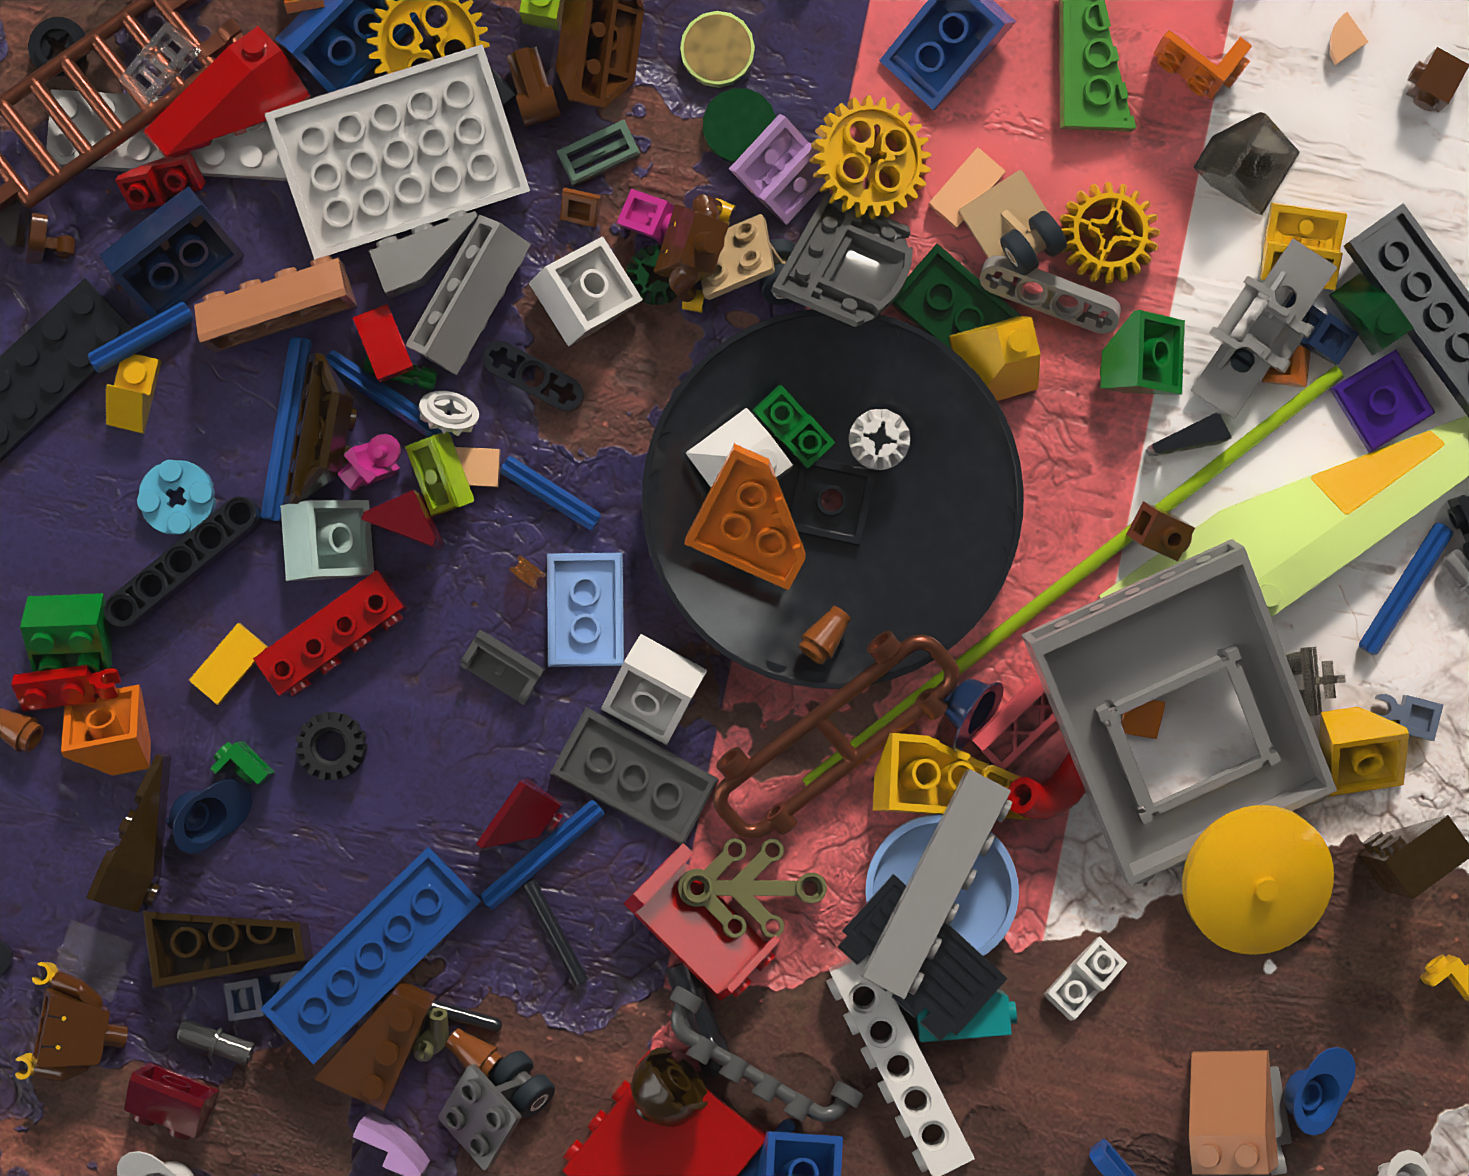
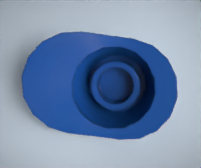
M1339 1047L1326 1049L1317 1055L1309 1068L1298 1070L1292 1074L1285 1085L1284 1103L1286 1111L1294 1116L1297 1126L1306 1134L1315 1136L1324 1133L1332 1125L1340 1106L1351 1089L1355 1078L1356 1065L1353 1056L1346 1049Z

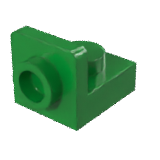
M244 741L235 742L233 745L227 742L213 756L216 763L210 768L215 775L221 774L235 762L237 764L234 768L235 772L247 783L251 784L254 781L257 785L266 783L275 773Z

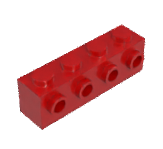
M376 570L255 656L253 660L279 696H286L290 693L292 697H295L311 686L308 679L319 671L326 675L342 663L339 657L352 649L354 653H357L373 641L370 635L381 627L388 631L404 619L401 613L408 609V607L383 572Z

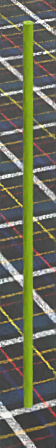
M1333 366L1154 506L1170 513L1344 378L1342 371L1337 366ZM1131 524L958 657L955 662L959 668V676L1134 541L1126 535ZM943 670L851 740L850 743L853 747L857 748L913 705L923 691L929 688L934 689L944 679ZM837 751L802 778V781L807 786L843 757Z

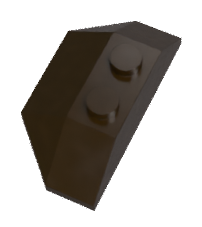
M314 353L308 355L283 504H299V502L336 478L342 468L349 463L344 454L350 449V446L346 445L348 431H353L355 427L357 410L352 408L353 397L323 354Z

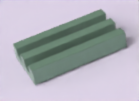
M624 119L557 151L573 187L641 156ZM622 132L623 138L572 162L569 161V156ZM627 145L629 146V150L575 174L574 170Z

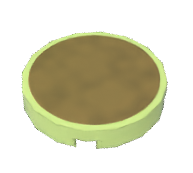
M713 11L704 13L690 22L682 35L680 52L683 66L692 77L705 86L720 88L733 85L748 72L753 63L755 45L752 33L743 20L732 13Z

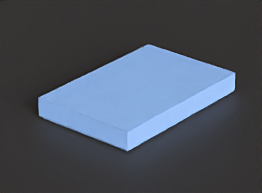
M623 553L547 554L548 667L622 666L624 662Z

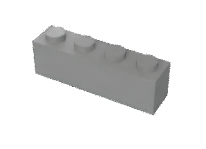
M479 215L405 346L433 364L457 375L462 365L467 361L469 352L480 333L486 328L490 315L498 301L504 296L506 287L517 268L522 264L531 244L500 222Z

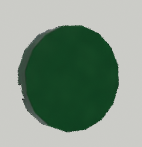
M733 88L720 93L709 103L703 116V135L708 148L714 154L722 158V160L734 164L772 123L776 116L772 105L761 94L750 89Z

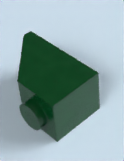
M1361 273L1328 295L1352 329L1359 333L1358 337L1372 356L1384 350L1414 328L1394 299L1386 292L1372 286Z

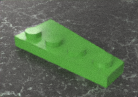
M1059 0L1060 129L1128 132L1136 129L1134 116L1130 115L1127 103L1129 96L1125 82L1122 83L1117 63L1119 61L1117 48L1113 46L1109 31L1111 24L1105 0Z

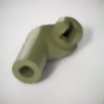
M433 1008L428 1014L429 1027L420 1034L413 1048V1055L418 1061H430L433 1055L445 1047V1043L449 1038L448 1013L444 1008Z

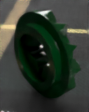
M658 244L642 247L640 251L630 258L626 270L627 276L643 299L642 302L650 305H663L677 297L665 281L656 280L647 288L650 276L643 266L655 269L662 247Z

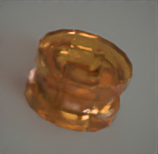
M519 555L517 557L518 564L515 567L511 566L508 570L536 590L538 587L537 580L545 578L546 574Z

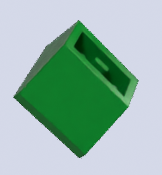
M104 593L27 597L20 630L33 672L88 665L91 673L112 668L111 623L107 621L104 615L106 602Z

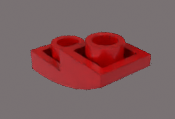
M191 152L171 159L164 157L129 170L115 179L131 211L162 206L168 197L177 195L188 185L196 192L201 191L206 183Z
M388 304L353 317L379 383L414 370Z

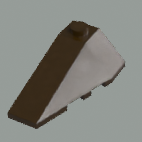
M166 753L155 755L134 798V803L138 804L136 811L131 810L127 817L123 818L118 828L121 841L118 846L114 847L112 852L107 850L86 898L136 913L146 910L148 906L153 907L162 889V886L158 885V881L162 872L171 755Z

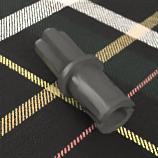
M188 1019L181 1023L177 1032V1039L179 1041L208 1051V1056L213 1057L216 1054L240 1063L243 1066L248 1064L255 1045L253 1042L224 1033V1028L220 1027L218 1030Z

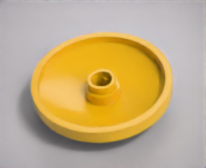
M1254 805L1243 807L1218 818L1201 833L1193 844L1187 856L1182 875L1184 903L1196 926L1216 945L1240 954L1257 955L1275 952L1290 946L1305 936L1323 915L1333 889V861L1329 848L1322 836L1301 816L1277 806Z

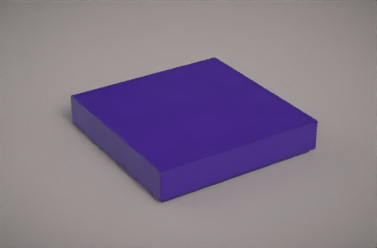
M1397 349L1330 389L1368 453L1436 413Z

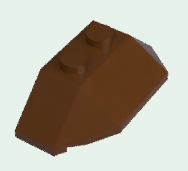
M565 0L556 71L569 101L605 109L635 82L644 7L641 0Z

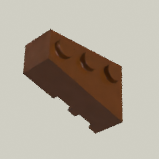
M401 981L341 1048L324 1064L314 1080L384 1111L396 1091L413 1048L436 999V995Z

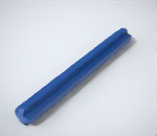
M291 337L289 340L261 509V518L269 521H282L280 506L285 505L283 504V497L306 364L312 346L311 340L303 337Z

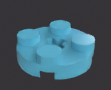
M166 460L153 467L145 475L139 488L137 504L144 518L153 528L169 535H184L214 512L216 507L214 485L210 476L199 466L188 461ZM180 487L185 490L183 497L187 500L183 506L176 504L174 507H171L169 504L171 498L168 496L170 491H178Z

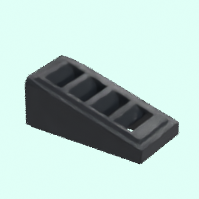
M1216 412L1147 447L1146 451L1149 456H1159L1222 444L1232 439L1220 413L1217 414Z

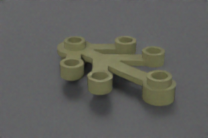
M733 838L723 845L722 852L704 870L692 869L684 873L678 883V893L682 901L692 907L704 906L722 924V929L726 936L738 938L746 931L745 920L739 915H732L716 897L732 896L760 924L761 933L767 938H772L775 935L778 937L783 933L784 922L779 916L772 915L754 896H797L800 901L812 904L824 898L827 885L824 878L817 873H806L800 876L797 881L754 880L771 862H775L783 856L784 847L777 839H768L763 842L760 852L732 880H716L731 862L741 860L746 854L744 842ZM731 843H736L740 846L741 853L738 857L729 855L728 846ZM773 843L778 847L776 857L772 858L766 854L765 848L767 844ZM693 881L702 883L703 892L700 895L691 893L690 884ZM807 881L814 883L816 891L812 896L806 895L803 891V885ZM732 919L738 920L741 924V930L737 934H733L728 930V923ZM770 919L777 921L779 929L775 934H770L766 930V922Z

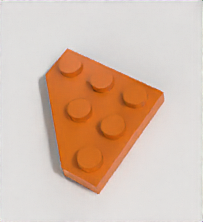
M734 443L685 538V545L789 590L805 561L806 552L770 459Z

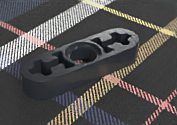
M495 341L486 347L483 354V362L491 374L561 412H573L581 406L584 392L579 382L574 378L505 341ZM503 349L507 350V358L518 364L519 357L525 359L519 365L515 379L509 376L513 373L512 368L501 364L499 368H494L495 361L491 357L494 352L500 354ZM532 366L539 367L544 372V380L537 387H529L523 381L525 370ZM552 375L558 377L553 382L556 386L562 389H566L568 385L573 386L572 392L576 396L574 402L567 400L565 404L559 403L560 395L551 389L549 390L548 397L542 394L549 387Z

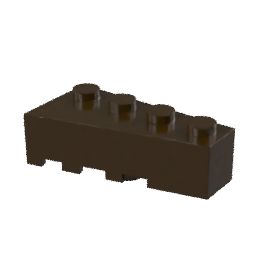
M143 911L153 988H170L308 963L313 958L307 923Z

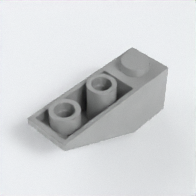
M460 210L448 215L447 222L436 226H433L432 223L422 224L411 230L412 235L399 240L397 236H391L377 242V248L369 252L385 294L391 299L425 286L464 243L478 218L476 211L468 213V211Z

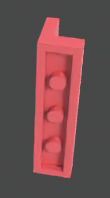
M1038 674L971 737L970 741L992 765L1005 770L1056 721L1053 712L1044 719L1045 709L1052 708L1050 705H1045V691ZM1039 698V705H1032ZM1027 709H1039V725L1033 731H1017L1018 717ZM1012 724V731H1005ZM999 735H1012V751L1000 761L990 751L988 746ZM1017 735H1028L1017 745Z

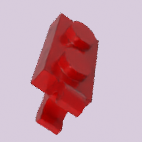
M88 665L13 674L11 686L24 712L97 702L98 695L102 699L116 698L119 693L115 684L121 683V678L118 670L115 668L91 673Z

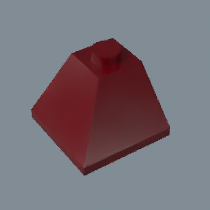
M527 778L520 780L476 845L480 848H487L541 836L545 830L551 834L564 816L558 812L563 804Z

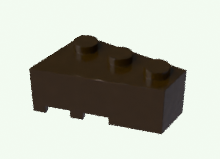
M1449 815L1392 830L1385 834L1379 831L1363 842L1365 848L1357 853L1383 891L1414 899L1469 859V843Z

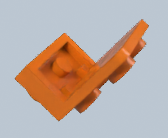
M1168 30L1160 40L1154 55L1158 58L1157 63L1162 69L1170 74H1175L1176 72L1187 81L1186 85L1193 93L1200 97L1206 95L1212 100L1223 85L1230 89L1250 63V60L1245 56L1252 45L1240 36L1216 66L1183 39Z

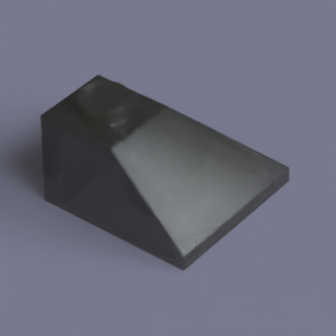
M1258 112L1213 135L1193 168L1211 187L1254 213L1263 215L1300 151L1266 113Z

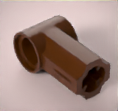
M525 47L506 56L518 93L515 96L525 128L561 117L552 85H548L545 69L537 47Z

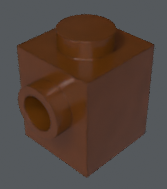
M1436 47L1426 57L1424 63L1418 60L1407 78V81L1412 84L1406 95L1413 98L1414 104L1419 108L1430 112L1434 110L1440 112L1451 101L1469 68V64Z
M1143 501L1126 535L1146 548L1179 561L1182 553L1190 546L1195 527L1180 517Z

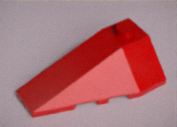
M257 26L229 45L144 130V134L167 159H171L209 146L213 139L234 132L235 136L246 133V128L267 121L265 113L311 98L283 51Z

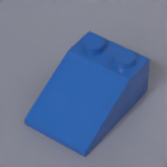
M928 0L879 61L932 110H936L996 47L1016 23V20L994 0Z

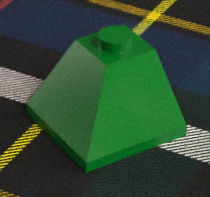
M1143 310L1133 311L1102 350L1100 388L1122 393L1182 395L1185 320Z

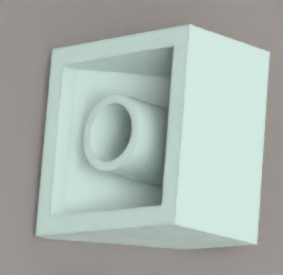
M307 500L299 502V504L280 506L286 581L369 576L374 572L371 524L361 519L363 512L369 510V500Z

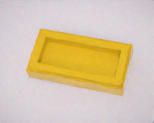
M237 623L189 681L214 703L220 705L255 664L253 658L267 649L268 646L241 623Z

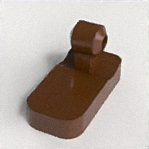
M32 213L28 233L26 263L41 265L44 252L54 253L63 259L73 257L75 255L76 240L70 235L65 234L55 238L47 237L48 215Z

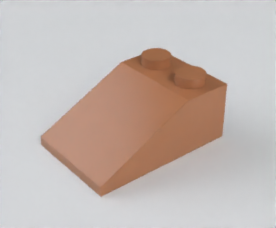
M1269 1050L1192 1052L1189 1116L1192 1174L1269 1175L1279 1166Z

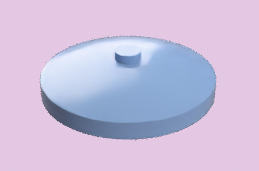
M943 814L923 815L909 820L893 830L882 841L868 869L865 890L866 902L892 874L907 885ZM994 835L995 838L985 856L979 854L972 868L977 870L976 876L967 891L961 889L954 901L959 904V908L950 924L955 931L983 956L996 947L1008 932L1014 920L1019 900V884L1013 860L996 835Z

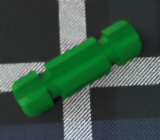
M367 355L364 370L369 374L375 375ZM412 364L414 370L391 379L409 385L417 383L420 388L433 390L437 383L438 372L427 367L419 369L418 365Z

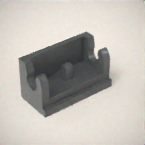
M483 630L478 631L460 661V666L522 705L527 703L547 671Z

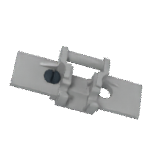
M1292 239L1263 283L1247 276L1243 281L1245 287L1218 327H1212L1209 332L1211 336L1222 342V344L1190 391L1235 419L1268 369L1272 367L1281 373H1285L1291 364L1288 360L1302 339L1309 338L1315 327L1309 323H1304L1302 319L1337 267L1295 239ZM1288 287L1294 291L1296 299L1292 307L1285 308L1277 303L1275 298V291L1277 289ZM1258 295L1266 300L1267 304L1243 340L1238 342L1230 337V335Z

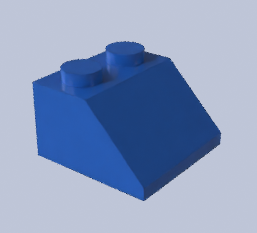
M768 1131L766 1132L755 1176H841L843 1137Z

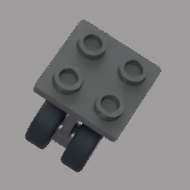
M515 1051L504 1057L495 1066L489 1079L475 1064L468 1066L439 1114V1120L483 1170L492 1167L521 1117L529 1118L537 1114L554 1096L555 1085L546 1075L539 1074L531 1077L528 1074L533 1068L534 1063L523 1051Z

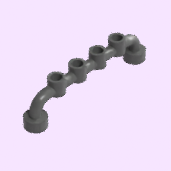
M676 986L669 998V1000L675 1003L671 1014V1027L675 1036L682 1043L690 1047L686 1053L689 1057L704 1065H707L709 1059L722 1066L719 1071L720 1075L736 1084H739L742 1078L754 1085L751 1093L768 1103H771L773 1098L776 1097L786 1103L783 1112L801 1122L804 1121L806 1116L819 1122H832L840 1118L849 1106L857 1109L864 1095L838 1080L830 1095L836 1098L834 1103L828 1107H822L806 1096L782 1084L772 1076L753 1067L738 1056L719 1047L711 1040L692 1031L686 1024L687 1013L696 1014L703 1000L680 986Z

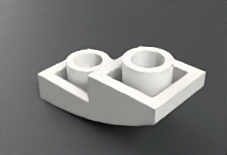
M1097 937L1043 995L1070 1021L1075 1020L1098 992L1106 989L1127 962L1101 937Z

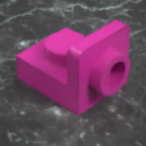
M631 189L616 223L625 229L651 237L662 244L674 206L666 200Z

